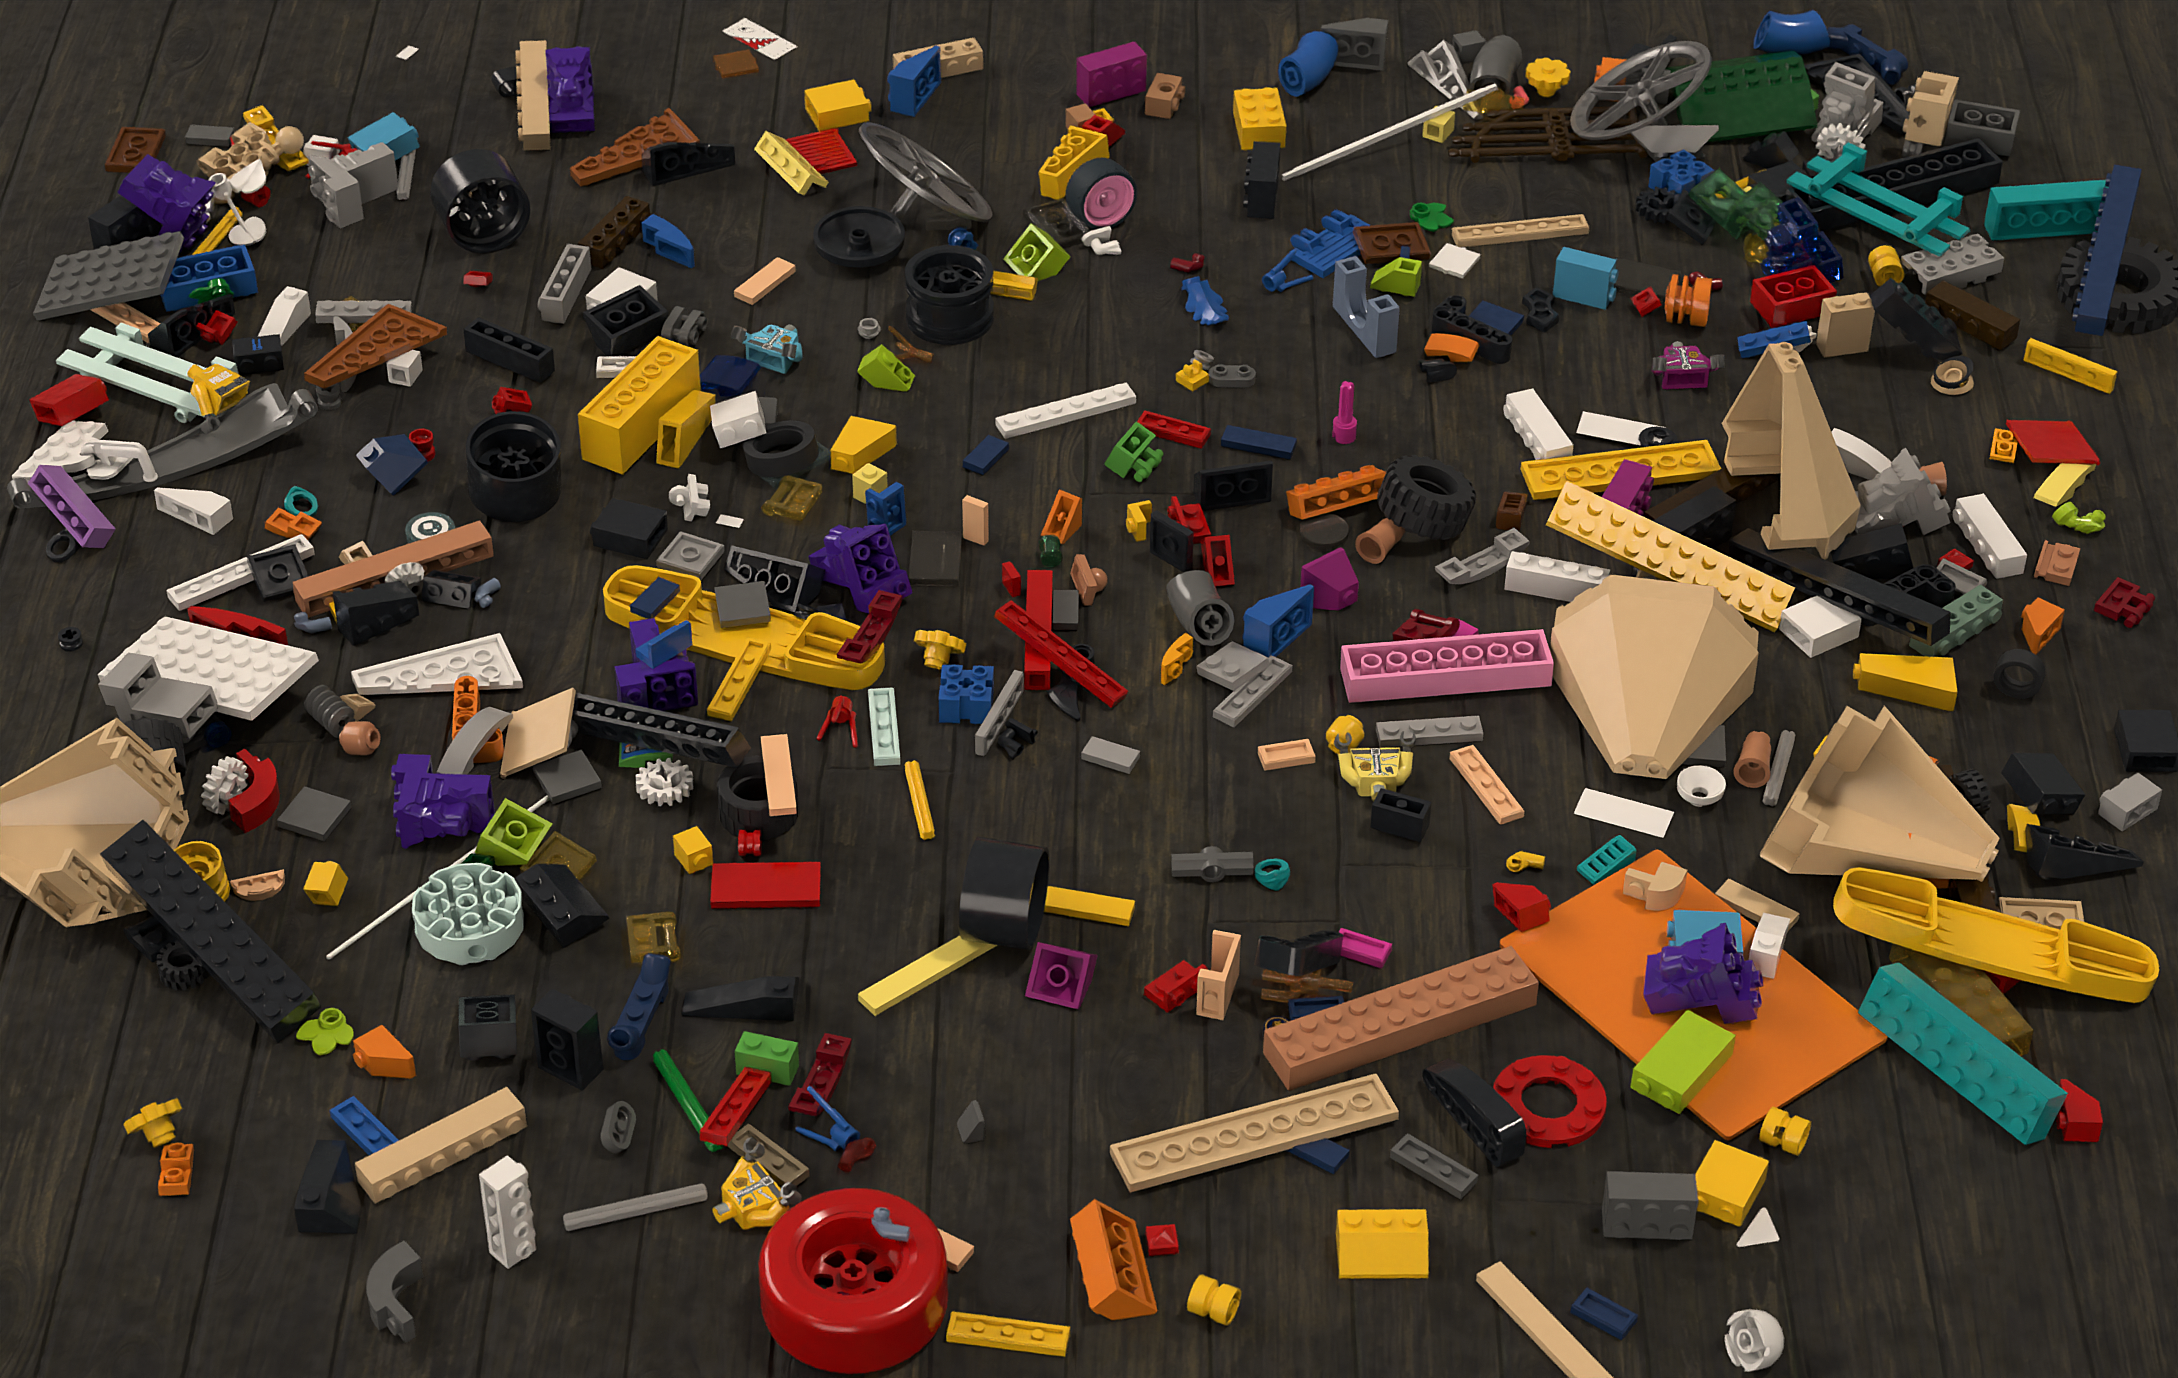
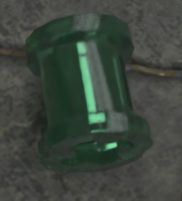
M1055 535L1041 537L1039 540V549L1042 552L1040 556L1041 563L1047 567L1059 565L1063 559L1062 552L1059 550L1060 539Z

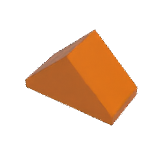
M1059 490L1041 535L1064 544L1082 526V498Z

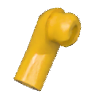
M1520 851L1507 859L1506 866L1512 872H1519L1528 867L1543 869L1545 856Z

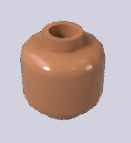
M352 721L344 726L339 735V741L344 751L349 755H370L380 744V733L374 724L368 721Z

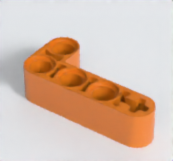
M462 676L454 684L452 741L467 721L480 711L478 681L472 676ZM500 729L493 733L473 758V763L496 762L503 758L504 745Z

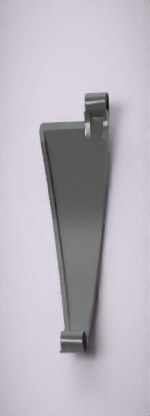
M277 384L266 385L253 391L233 407L214 416L220 421L219 428L214 432L211 431L205 434L200 424L163 444L147 450L155 473L158 475L157 480L153 482L144 481V472L138 458H133L116 476L109 479H91L88 473L72 477V479L91 501L158 486L209 469L247 453L312 418L317 413L318 406L310 391L306 389L295 391L287 405ZM15 478L9 482L7 491L14 506L21 509L46 507V504L28 485L26 479Z

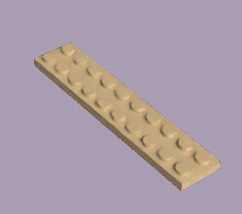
M1372 1074L1110 1145V1154L1128 1190L1134 1192L1292 1149L1293 1146L1325 1138L1328 1139L1398 1120L1399 1111L1378 1075Z

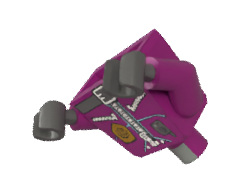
M1674 342L1670 347L1664 348L1663 356L1653 357L1651 370L1654 375L1662 373L1663 389L1707 387L1710 372L1718 368H1725V358L1723 354L1710 356L1709 359L1701 354L1696 346H1684L1681 342Z

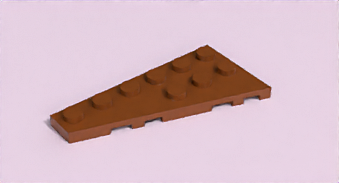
M668 108L664 110V115L661 117L654 116L651 118L648 125L638 126L615 140V145L608 148L605 146L602 148L599 155L587 157L571 167L570 174L580 187L590 185L593 182L608 179L614 175L642 167L641 154L648 147L667 142L700 143V141L678 116Z

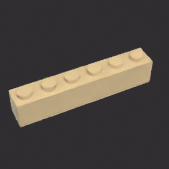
M520 41V50H516V64H521V66H516L517 79H521V81H517V94L522 95V97H517L518 110H522V112H518V126L523 127L518 128L519 141H523L524 150H550L546 41Z
M505 1087L356 1162L358 1183L376 1204L527 1127L525 1108L513 1093Z

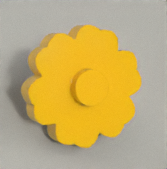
M1549 58L1536 59L1535 63L1528 64L1525 77L1529 79V84L1536 87L1539 95L1550 97L1555 94L1557 89L1561 88V85L1568 84L1570 70L1567 69V64L1560 60L1552 61Z
M918 630L914 638V642H917V645L926 648L923 657L925 659L924 665L942 670V665L949 663L950 654H964L967 644L964 640L939 630H935V632Z
M178 1098L159 1105L154 1102L141 1108L140 1114L126 1120L123 1125L128 1134L143 1130L148 1142H152L155 1148L176 1138L173 1133L175 1128L170 1117L179 1113L182 1107Z

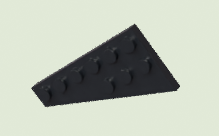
M1860 54L1804 65L1808 78L1825 87V75L1836 62L1874 76V99L1883 102L1881 122L1900 134H1906V132H1903V125L1905 119H1909L1910 111H1906L1907 105Z

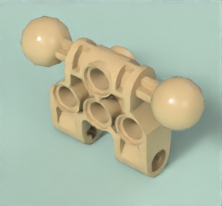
M249 122L231 135L234 145L228 151H222L215 147L199 158L197 164L202 172L209 177L216 173H223L230 180L240 170L260 159L267 176L271 165H276L280 162L279 156L282 153L294 154L299 152L304 143L303 134L295 127L286 126L279 130L275 138L276 143L271 145L266 131ZM233 190L230 196L231 200L235 195V192ZM214 195L215 204L223 205L228 203L227 200H220Z

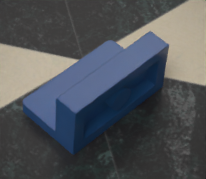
M685 620L635 649L636 657L654 669L693 645L691 623Z

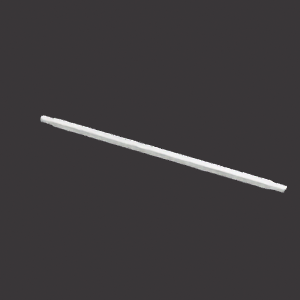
M1492 84L1488 87L1480 88L1300 165L1282 174V179L1285 181L1292 177H1297L1486 96V94L1497 90V85Z

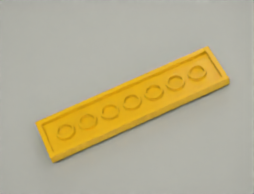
M1708 440L1526 461L1521 462L1520 470L1533 500L1559 497L1566 481L1592 493L1604 492L1624 459L1651 466V477L1654 478L1653 485L1702 480L1720 470L1721 467Z

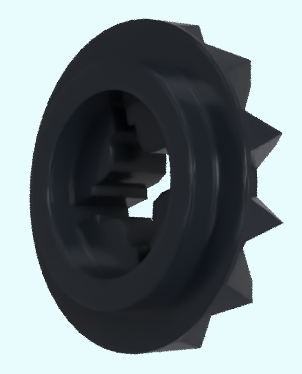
M1654 426L1642 430L1639 434L1641 448L1676 444L1677 436L1667 428ZM1654 436L1658 439H1662L1661 442L1653 441Z

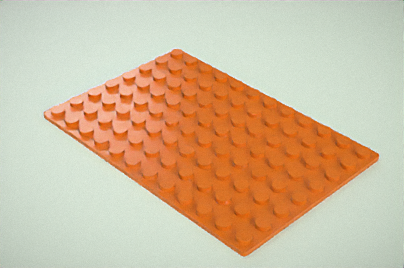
M1654 850L1550 910L1549 922L1523 932L1517 929L1500 940L1499 946L1501 949L1512 946L1536 979L1636 1064L1644 1058L1687 1010L1735 1034L1733 1055L1686 1106L1725 1140L1733 1139L1765 1119L1772 1106L1779 1109L1887 1041L1888 1036L1858 1013L1859 1010L1783 949L1774 979L1763 976V987L1759 988L1762 1006L1758 1007L1757 1019L1724 1024L1717 1005L1651 1014L1643 995L1647 956L1658 954L1664 946H1668L1669 940H1672V937H1667V921H1672L1674 910L1736 912L1688 872L1685 889L1679 901L1669 909L1660 911L1645 909L1646 901L1623 894L1624 879L1628 868L1654 876L1661 862L1682 868L1661 850ZM1740 915L1744 961H1748L1757 928Z

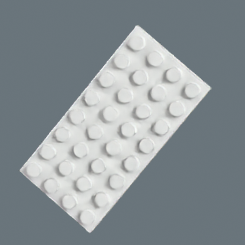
M164 617L148 632L142 634L134 644L126 648L120 656L110 662L98 674L101 682L128 652L152 656L161 677L212 686L218 702L216 712L252 721L319 660L316 652Z

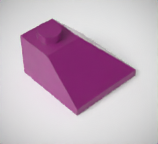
M1340 547L1302 566L1301 587L1309 584L1314 586L1313 608L1338 611L1358 601L1359 581L1343 548Z
M1038 942L1025 996L1079 1009L1091 984L1098 955Z

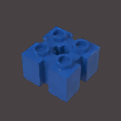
M1683 149L1671 155L1670 159L1665 158L1651 164L1648 187L1655 190V187L1661 189L1666 187L1669 192L1675 190V195L1680 194L1685 189L1693 196L1700 198L1712 192L1714 169L1704 162L1696 161V157Z
M942 665L939 690V722L960 723V719H970L972 724L983 723L993 703L994 666H973L972 670H963V665Z

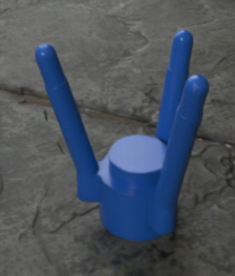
M1293 249L1277 266L1262 277L1263 285L1267 290L1275 291L1278 289L1282 292L1288 287L1313 279V276L1309 275L1285 283L1286 275L1282 269L1291 261L1292 256L1297 252L1296 249Z
M808 1086V1092L836 1122L830 1130L832 1140L801 1127H796V1132L824 1143L835 1151H838L840 1147L845 1151L852 1149L859 1141L860 1133L848 1124L835 1108H831L819 1093L811 1086Z

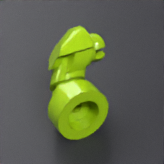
M2072 502L2063 504L2052 515V518L2059 526L2075 528L2074 531H2081L2086 534L2100 531L2105 527L2103 521L2106 517L2101 510H2095L2093 513H2088L2080 518L2077 516L2078 509Z

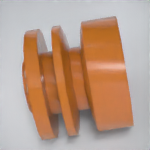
M1673 274L1666 292L1664 308L1666 322L1672 323L1674 313H1679L1678 324H1682L1685 314H1689L1691 325L1706 327L1712 279L1697 277L1694 287H1689L1688 276L1684 275L1683 285L1681 286L1678 285L1679 275Z

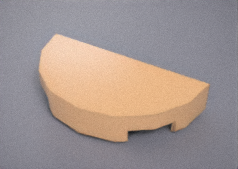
M283 869L231 880L230 885L234 894L242 899L250 901L264 900L273 897L282 889L285 884V873Z

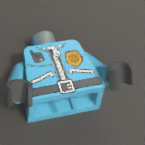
M768 325L761 331L753 334L746 333L747 329L743 327H733L730 338L737 339L746 345L747 362L786 374L793 361L800 362L802 360V345L798 342L797 329L792 325H787L784 329Z

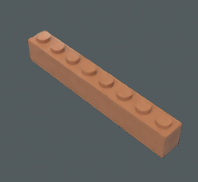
M481 521L470 523L294 581L295 601L301 611L306 612L309 618L330 611L329 603L334 602L332 592L340 591L341 593L352 592L353 588L359 587L362 590L371 589L374 585L385 583L388 573L400 564L409 562L419 563L425 571V576L433 570L448 572L493 557L492 538Z

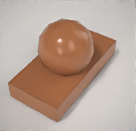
M1076 554L1070 574L1076 589L1079 590L1082 604L1084 606H1092L1095 593L1102 591L1107 585V575L1102 569H1090L1085 555Z

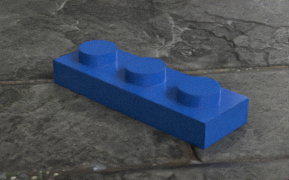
M1807 321L1737 337L1741 358L1763 354L1768 344L1787 342L1794 347L1811 343Z
M354 1096L330 1110L331 1118L369 1156L399 1141Z

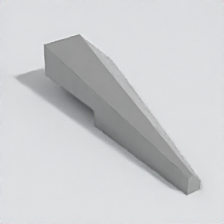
M1445 40L1428 53L1422 50L1408 62L1410 67L1451 100L1471 93L1470 84L1455 49ZM1477 100L1460 106L1475 120L1484 117Z

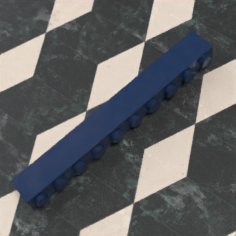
M2114 165L2112 174L2107 173L2105 186L2109 188L2104 187L2101 201H2105V203L2100 202L2098 216L2102 217L2096 218L2094 230L2098 232H2093L2091 245L2094 247H2089L2087 260L2091 262L2085 263L2083 275L2087 277H2082L2080 291H2083V293L2078 292L2076 306L2080 307L2074 308L2072 321L2076 322V332L2099 336L2104 335L2142 169Z

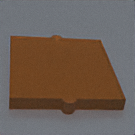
M749 49L713 56L716 70H719L722 78L759 72L756 58L752 56Z

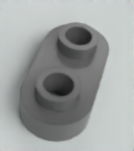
M1220 364L1209 370V383L1215 387L1246 388L1254 385L1256 379L1255 370L1248 365L1233 366Z
M618 1101L607 1109L602 1127V1144L608 1151L615 1154L626 1149L631 1142L636 1115L628 1103Z

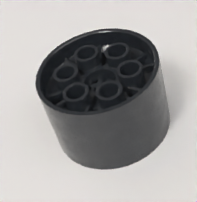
M472 149L460 152L445 161L437 170L432 180L430 189L432 204L452 240L467 251L490 253L503 249L513 243L523 233L528 224L531 209L529 198L508 162L493 151Z
M502 412L483 419L471 430L466 442L467 482L469 497L478 510L496 520L523 522L540 517L556 504L561 493V445L557 432L547 421L530 413Z
M980 836L976 838L967 861L960 899L959 932L962 940L1024 950L1033 949L1040 931L1048 891L1050 857L1047 847Z

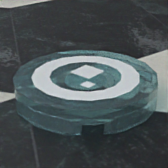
M427 512L413 517L406 524L405 534L408 543H413L455 529L453 520L445 514Z

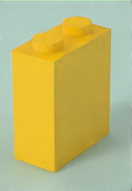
M855 80L805 90V108L819 131L869 121L871 103L869 99L865 98L863 89L858 87Z
M1715 1140L1696 1172L1697 1211L1740 1227L1766 1180L1769 1161Z

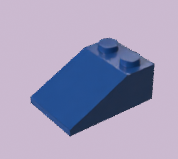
M934 46L898 63L893 71L889 72L888 83L890 84L888 101L890 102V111L915 117L941 84L940 46Z
M1309 584L1259 600L1253 607L1248 608L1243 616V646L1268 658L1271 655L1274 657L1278 656L1312 625L1314 586Z

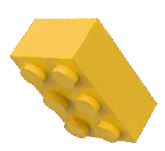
M1267 87L1263 89L1234 90L1233 114L1241 149H1253L1254 141L1281 143L1280 148L1285 147L1286 122L1278 89Z

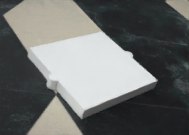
M1446 243L1429 263V267L1442 271L1444 274H1451L1463 279L1480 259L1481 254L1466 250L1465 247L1460 248Z

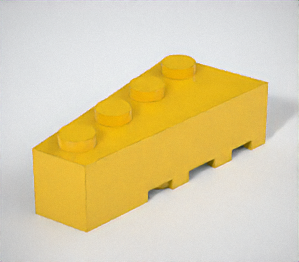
M1070 126L1068 134L1063 135L1061 138L1060 146L1055 147L1053 150V156L1048 157L1039 170L1041 195L1060 200L1065 196L1067 183L1079 166L1094 158H1109L1107 135Z

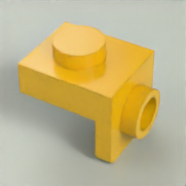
M1150 500L1127 505L1126 527L1128 532L1133 534L1137 542L1146 540V523L1150 522L1152 503Z

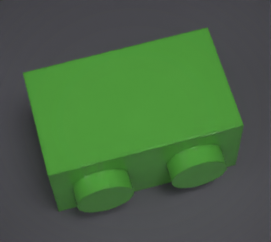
M744 1031L735 1050L736 1074L739 1075L744 1067H750L771 1072L772 1082L790 1086L799 1067L798 1043Z

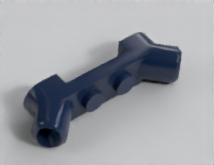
M1848 24L1843 28H1827L1830 46L1827 49H1840L1849 55L1860 54L1874 70L1881 73L1882 79L1887 85L1897 84L1900 81L1901 74L1907 71L1908 61L1902 53L1895 49L1890 51L1884 50L1861 36L1862 29L1857 26Z
M647 953L643 957L640 975L616 1026L612 1027L607 1034L608 1045L613 1048L615 1056L619 1059L632 1060L642 1052L646 1043L645 1034L659 1003H664L668 995V976L671 966V959L668 956Z

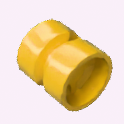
M1879 246L1869 254L1868 263L1878 286H1882L1890 278L1897 283L1902 282L1904 270L1893 247Z
M1772 1106L1763 1122L1759 1141L1774 1147L1780 1144L1782 1150L1799 1156L1808 1139L1811 1121L1796 1115L1790 1118L1788 1112Z
M1199 1275L1190 1291L1187 1310L1202 1317L1210 1313V1318L1215 1322L1227 1326L1232 1322L1241 1299V1289L1228 1284H1222L1219 1287L1217 1280L1205 1275Z

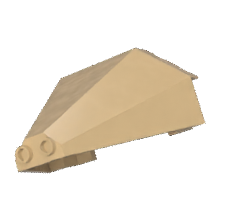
M1787 342L1768 344L1722 422L1729 437L1724 463L1731 476L1781 473L1780 514H1774L1771 526H1764L1761 531V536L1768 550L1816 547L1821 558L1826 560L1832 550H1836L1844 541L1845 536L1855 530L1861 505L1798 351L1793 350V346Z
M1609 575L1595 588L1592 589L1590 587L1576 596L1574 601L1568 605H1562L1557 608L1550 643V653L1554 662L1553 678L1613 773L1667 779L1753 693L1759 655L1757 651L1759 632L1754 627L1751 628L1744 621V617L1732 604H1728L1714 586Z
M1847 706L1832 727L1825 742L1797 786L1762 848L1760 857L1790 874L1843 875L1844 872L1851 868L1860 867L1915 878L1973 879L1982 882L1990 869L1986 864H1991L1999 851L1995 849V846L2000 838L1885 706L1875 721Z
M115 718L0 786V879L65 927L92 924L147 910L108 870L100 853L141 820H144L173 850L177 847L189 822L187 810H183L181 795L184 794L180 773H176L174 757H177L175 748L153 751L149 745L124 723Z

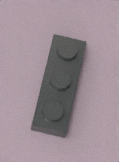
M1408 1133L1390 1151L1391 1159L1459 1199H1462L1478 1183V1174Z

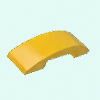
M263 105L243 113L247 124L250 122L266 131L271 145L276 143L275 138L279 130L274 126V118ZM299 150V152L294 154L282 153L279 156L280 162L277 164L283 169L291 171L308 164L309 160Z

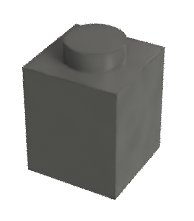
M1477 30L1453 35L1452 46L1460 63L1474 62L1486 40L1482 38Z

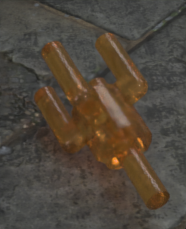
M1264 969L1262 980L1285 983L1286 986H1290V992L1262 988L1261 999L1288 1003V999H1300L1301 993L1318 995L1319 988L1352 993L1353 982L1321 977L1322 969L1302 976H1292Z

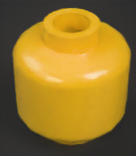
M1339 716L1326 731L1328 747L1333 752L1341 754L1340 750L1334 745L1337 734H1339V741L1341 743H1347L1345 738L1347 732L1351 735L1352 741L1348 746V753H1350L1351 748H1357L1363 740V725L1354 716Z

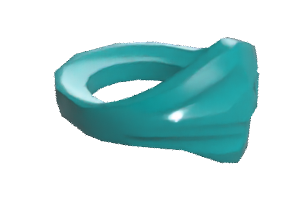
M298 486L292 487L285 497V509L290 514L297 516L301 511L294 507L293 501L308 499L312 504V508L303 513L311 517L316 515L318 504L315 496Z
M1267 859L1258 863L1255 867V878L1259 883L1272 890H1280L1287 883L1290 876L1289 865L1282 859ZM1268 865L1281 866L1280 870H1273L1269 873L1262 871V868Z

